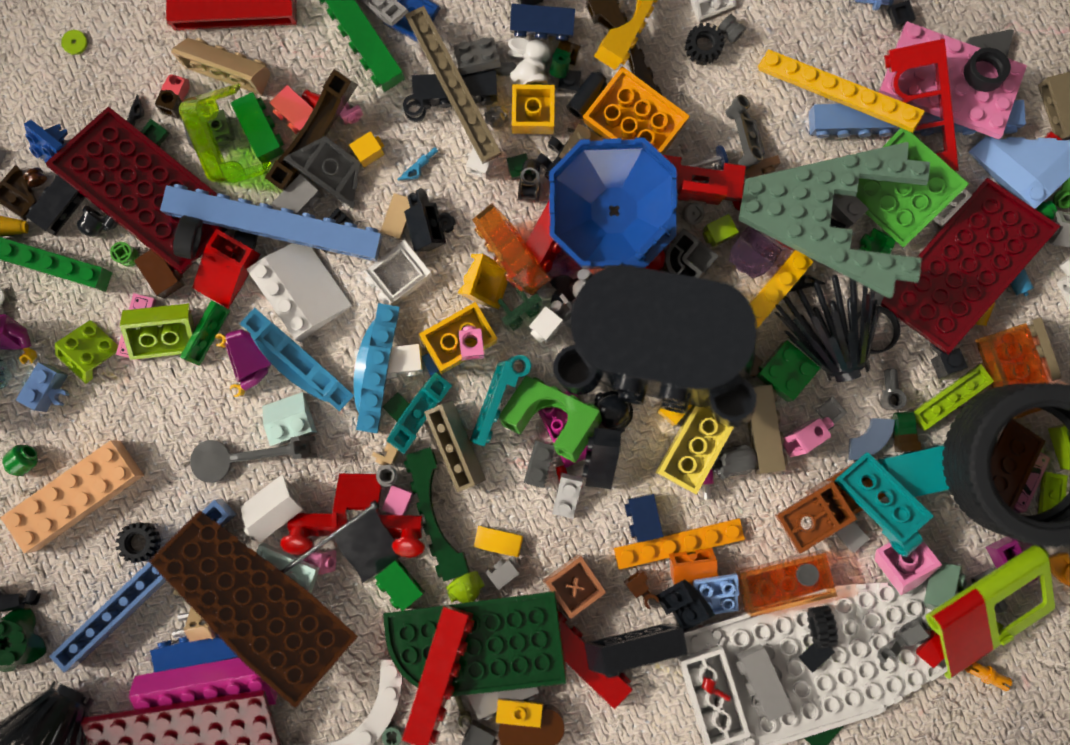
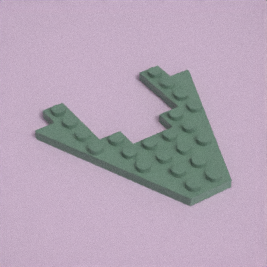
M904 142L745 179L739 221L888 298H892L895 280L918 282L921 258L850 249L853 230L830 227L834 194L856 196L859 178L927 186L930 162L907 160L909 142Z

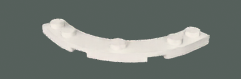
M381 659L379 691L375 704L367 718L349 735L326 743L289 742L287 745H373L389 725L401 695L403 676L396 668L392 659Z

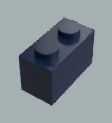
M654 494L628 498L624 508L626 516L630 517L632 525H629L631 538H635L638 543L662 538L663 532Z

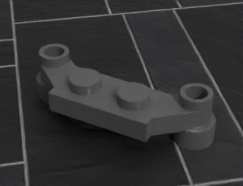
M740 94L732 101V104L725 110V113L730 119H735L744 153L738 161V165H745V170H748L752 165H757L763 160L765 151L757 121L746 111L750 108V102L744 95Z

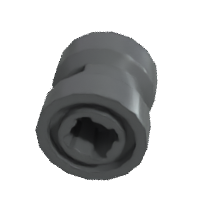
M731 13L722 21L717 30L721 29V34H726L727 39L733 44L741 37L747 27L742 23H738L736 17Z

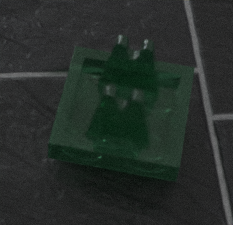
M519 286L515 287V291L524 303L513 311H510L501 298L497 300L506 313V316L502 318V324L507 331L511 328L515 331L524 324L523 320L526 317L532 318L540 312L542 299L537 293L528 299Z

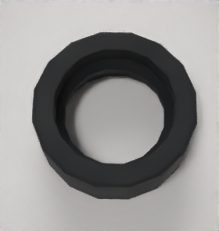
M990 47L981 48L966 63L963 73L965 80L971 87L978 91L988 92L997 89L1010 74L1011 65L1007 56L998 49ZM985 61L992 64L998 72V77L991 79L981 75L976 68V62Z
M186 215L181 217L173 243V253L175 256L190 260L195 258L203 232V221L201 219Z

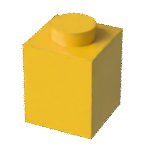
M371 131L349 144L363 168L385 155L382 150L384 147L383 142L378 135L374 137Z

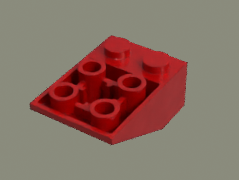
M216 229L205 247L192 288L229 309L249 276V272L246 269L256 263L261 254Z

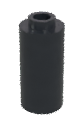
M591 72L566 107L569 112L577 118L583 119L584 114L607 86V79L602 73Z

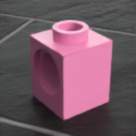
M476 326L464 327L463 330L459 331L462 361L484 358L481 328L476 329ZM468 338H474L477 341V345L475 347H468L465 341Z
M392 485L382 507V510L386 511L385 515H405L414 493L397 485Z

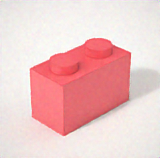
M288 85L269 102L274 108L272 113L281 121L285 119L289 123L287 125L289 129L296 135L298 132L300 133L313 111V108Z

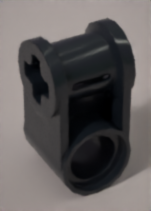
M528 159L522 164L518 201L531 199L539 202L541 168L536 160ZM533 170L535 174L529 175L526 171Z

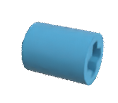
M1025 268L1010 284L1015 295L1023 293L1024 296L1029 295L1027 291L1034 288Z

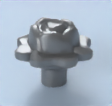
M501 106L491 107L488 112L484 113L485 123L490 124L492 128L503 127L504 123L509 121L507 117L509 112L503 110Z

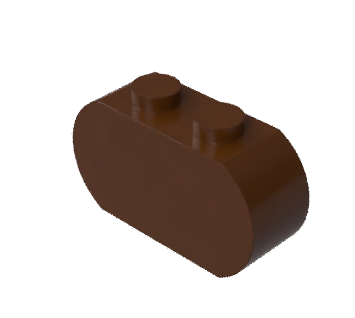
M539 702L542 703L540 728L500 723L498 731L500 744L557 745L562 740L565 730L561 712L551 704L545 705L544 702Z

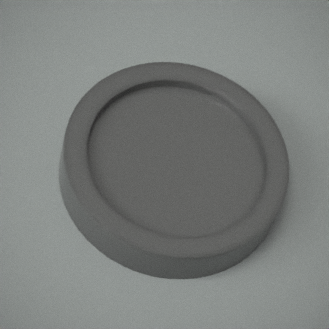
M805 563L797 568L796 578L800 584L812 586L817 583L819 572L814 565Z

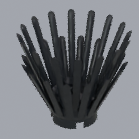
M833 275L832 282L836 302H830L832 313L829 311L820 282L818 280L813 281L827 325L819 308L813 307L812 309L803 290L800 287L796 288V292L821 340L806 318L799 314L787 296L783 300L796 318L792 320L778 304H775V307L779 312H775V314L795 335L793 336L789 331L784 330L789 336L787 338L826 372L830 381H832V376H834L836 382H847L861 377L860 370L864 367L866 373L870 370L871 366L868 358L881 305L877 308V299L874 300L875 291L870 289V293H868V287L863 285L859 338L856 281L850 278L851 297L847 299L848 331L839 279L837 275Z
M53 681L48 690L0 722V745H11L13 742H15L13 745H40L43 740L42 745H86L87 738L81 722L84 717H89V708L94 700L89 697L88 701L84 703L86 699L84 694L63 684H60L58 689L55 690L58 683Z

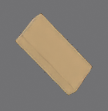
M396 193L393 194L380 231L381 234L399 240L402 239L407 224L404 211L410 208L408 197Z

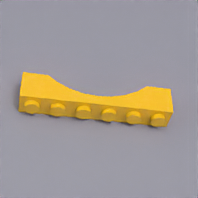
M637 0L633 18L628 23L609 30L600 43L594 57L614 70L620 64L624 65L630 56L629 48L633 49L639 38L636 35L637 33L640 34L646 25L644 19L645 17L648 19L654 9L652 3H656L657 0Z

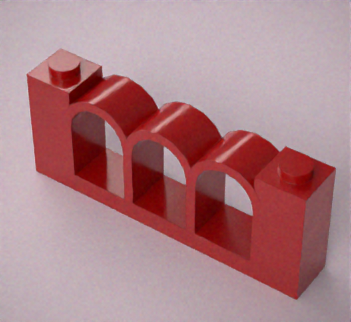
M945 38L887 50V55L884 56L885 69L889 68V72H895L891 80V87L893 92L902 98L900 101L908 103L914 99L938 95L941 120L918 124L915 131L941 126L944 150L934 152L955 171H959ZM935 64L937 90L906 95L901 92L898 86V79L905 70Z

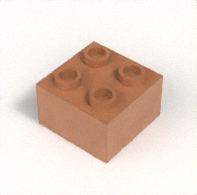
M579 555L573 557L542 580L550 592L555 591L557 603L570 619L606 593L582 556Z

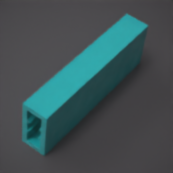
M944 444L878 459V462L914 497L949 489L945 481L946 476L943 473L944 466H942Z

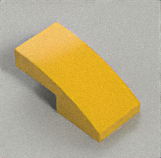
M478 526L473 547L519 557L523 536Z

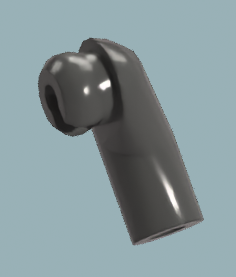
M500 62L501 67L494 68L493 70H496V74L499 76H510V73L517 65L514 62Z

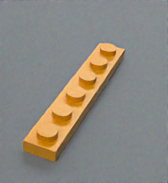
M740 518L664 535L662 538L614 547L613 549L617 566L620 570L669 558L671 553L685 551L691 553L695 552V550L745 540Z

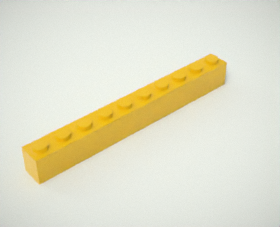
M794 250L749 302L755 315L757 329L774 310L775 304H779L812 265L813 261L806 255ZM661 407L657 411L658 414L673 426L685 415L671 412Z

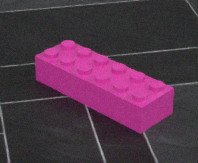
M240 658L137 675L134 677L128 697L134 709H142L265 690L269 705H274L277 700V692L244 664Z

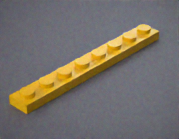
M769 49L758 65V70L912 133L924 116V110Z

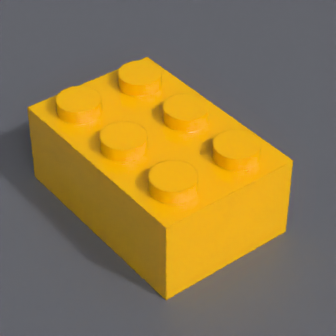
M476 302L419 333L422 343L441 375L466 361H462L459 331L463 330L464 327L476 326V329L481 328L483 350L497 343L498 338ZM468 338L465 344L468 347H475L477 341L474 338Z

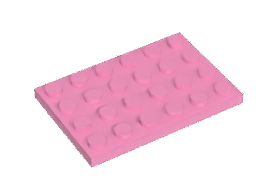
M906 21L895 49L945 38L954 123L1000 139L1003 136L1027 65L1009 59L1011 69L1005 81L993 91H978L967 83L963 72L966 63L981 48ZM985 61L976 62V68L981 75L991 79L998 77V72L992 64ZM935 64L905 70L898 79V86L901 92L906 95L937 90ZM888 68L878 92L900 101L902 98L898 97L891 87V80L895 72H889ZM938 95L914 99L907 103L924 110V112L940 117Z

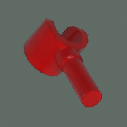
M704 677L702 688L707 693L718 695L726 701H730L731 696L715 688L717 681Z

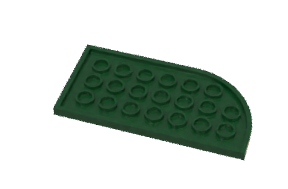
M555 591L404 610L403 612L383 613L386 644L391 659L402 676L417 688L444 606H452L473 613L472 620H474L473 629L470 634L467 633L465 640L468 643L466 651L459 659L458 664H461L459 674L456 678L454 677L451 685L454 687L451 697L568 683Z

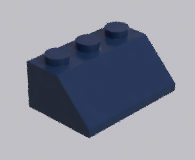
M512 3L510 33H514V37L526 38L527 34L535 35L536 39H548V36H553L558 41H568L569 38H573L575 9Z

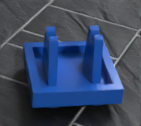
M31 119L24 123L25 136L30 144V152L36 158L40 157L45 163L67 144L64 141V137L68 134L67 129L60 131L62 129L60 124L44 130Z

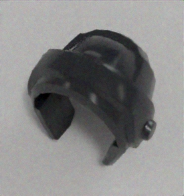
M616 391L596 394L594 405L600 410L601 424L605 427L602 429L617 430L623 433L633 418L631 403L619 400V393Z

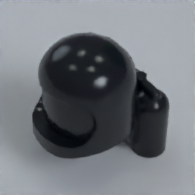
M84 206L82 209L84 214L77 221L78 230L88 237L98 236L103 229L109 231L115 229L118 225L110 216H103L89 206Z

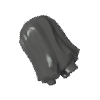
M747 445L723 447L714 462L713 471L722 480L735 475H746L756 468L757 455L754 449Z

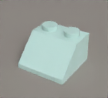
M304 392L262 406L263 426L270 446L277 447L291 442L290 437L308 436L317 433Z

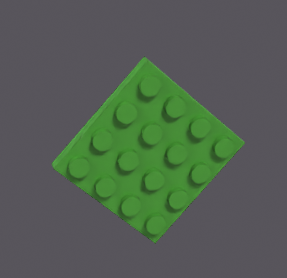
M900 128L883 147L909 142L907 160L930 162L927 186L859 178L856 197L869 209L866 214L904 248L969 185V182L914 133Z

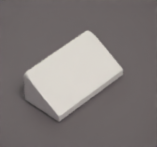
M690 0L699 22L737 7L736 0Z

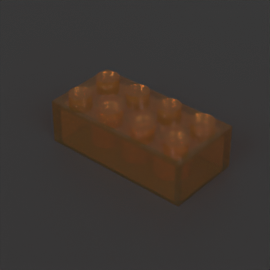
M492 203L472 219L477 226L474 230L480 238L486 240L484 245L491 253L496 255L494 257L496 263L506 270L504 272L506 278L511 283L514 282L521 292L525 290L528 294L532 295L551 280L511 221Z
M1027 323L975 339L985 369L994 380L992 383L993 388L1010 384L1049 383ZM1033 408L1027 410L1013 419L1041 411L1042 409Z
M814 551L735 570V573L738 575V585L744 609L750 617L837 597L827 555L822 551ZM808 563L818 569L819 579L816 584L804 586L798 582L796 570L800 565ZM822 589H826V590H827V591H824V592H820V593H816V594H812V595H808V596H803V595H806V594H809V593H812V592H816V591H819V590H822Z

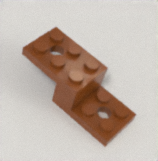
M852 464L805 492L807 496L775 514L799 554L857 520L855 514L863 510L835 482L836 478ZM864 477L861 479L864 486H873L870 478ZM884 493L878 494L879 500L885 497ZM806 516L812 521L809 529H804L801 526V520Z

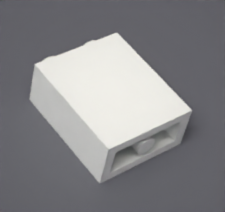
M283 475L279 476L240 506L242 512L241 519L245 524V533L250 538L255 537L259 542H262L303 510L296 488Z

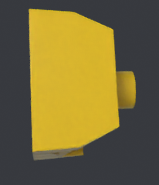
M471 254V258L475 260L467 274H465L464 285L459 289L458 294L478 304L499 309L508 283L506 279L511 269L485 254Z

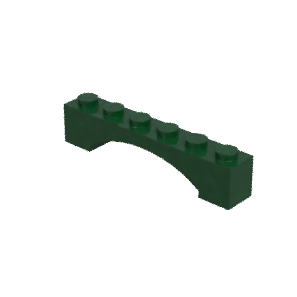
M429 447L407 454V460L404 461L407 473L412 474L413 481L410 484L413 493H417L420 501L416 504L419 514H423L426 523H423L426 536L430 535L432 544H429V549L432 557L436 556L438 565L435 566L438 578H442L443 582L463 576L470 572L465 553H459L446 539L437 522L433 508L432 482L435 470L439 469L434 450Z

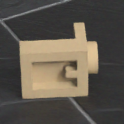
M387 443L384 450L387 452L386 456L378 452L372 453V456L376 457L375 462L384 466L388 465V463L394 465L400 451L390 443Z

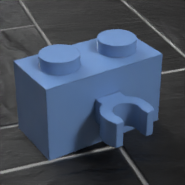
M38 362L16 401L34 411L47 412L51 403L63 406L64 403L60 402L58 397L60 394L64 396L70 395L68 391L60 389L68 374L49 364Z

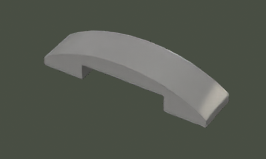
M360 0L374 15L391 26L395 25L409 12L397 0Z

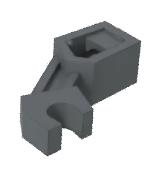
M921 616L904 624L898 631V635L878 651V659L883 664L887 662L888 657H897L901 647L905 644L913 646L929 637L930 627Z

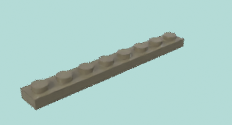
M422 6L407 13L405 17L481 163L484 164L500 156L501 151L426 8Z

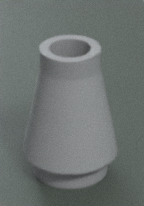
M391 465L380 467L376 473L378 483L384 487L392 486L398 478L397 470ZM392 473V479L388 481L387 475Z

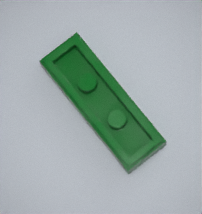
M211 300L180 357L200 366L230 310Z

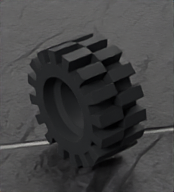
M700 23L698 27L694 26L690 30L685 42V50H687V56L691 55L690 60L692 62L696 59V64L699 65L700 62H703V65H706L707 62L711 64L714 62V59L717 60L725 42L723 41L724 35H721V29L716 31V25H713L711 28L710 23H706V26ZM708 38L712 42V48L707 51L701 50L697 46V40Z
M143 522L125 526L122 528L123 531L118 533L120 538L116 539L115 542L119 543V546H116V550L121 551L119 556H124L123 560L131 561L130 563L151 559L157 553L155 551L160 549L158 543L161 542V538H157V535H160L159 531L155 532L156 528L154 526H149V523ZM136 534L143 535L146 540V545L141 551L135 550L131 545V540Z
M828 605L808 608V628L811 631L810 635L813 643H815V647L820 649L837 646L838 629L836 628V620H834L831 608Z

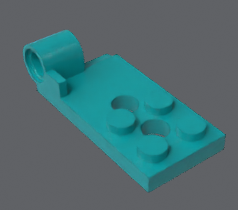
M516 355L510 357L507 361H499L497 363L470 442L485 446V443L490 442L493 434L491 427L493 422L496 423L499 418L500 410H498L506 385L515 387L518 378L526 376L531 370V362L526 356ZM516 360L521 361L523 364L520 372L514 369V362Z
M868 452L836 478L835 482L883 529L882 533L890 540L893 549L901 556L907 557L923 543V539L917 531L934 515ZM864 477L870 478L873 486H864L861 479ZM878 494H886L889 497V503L880 502Z

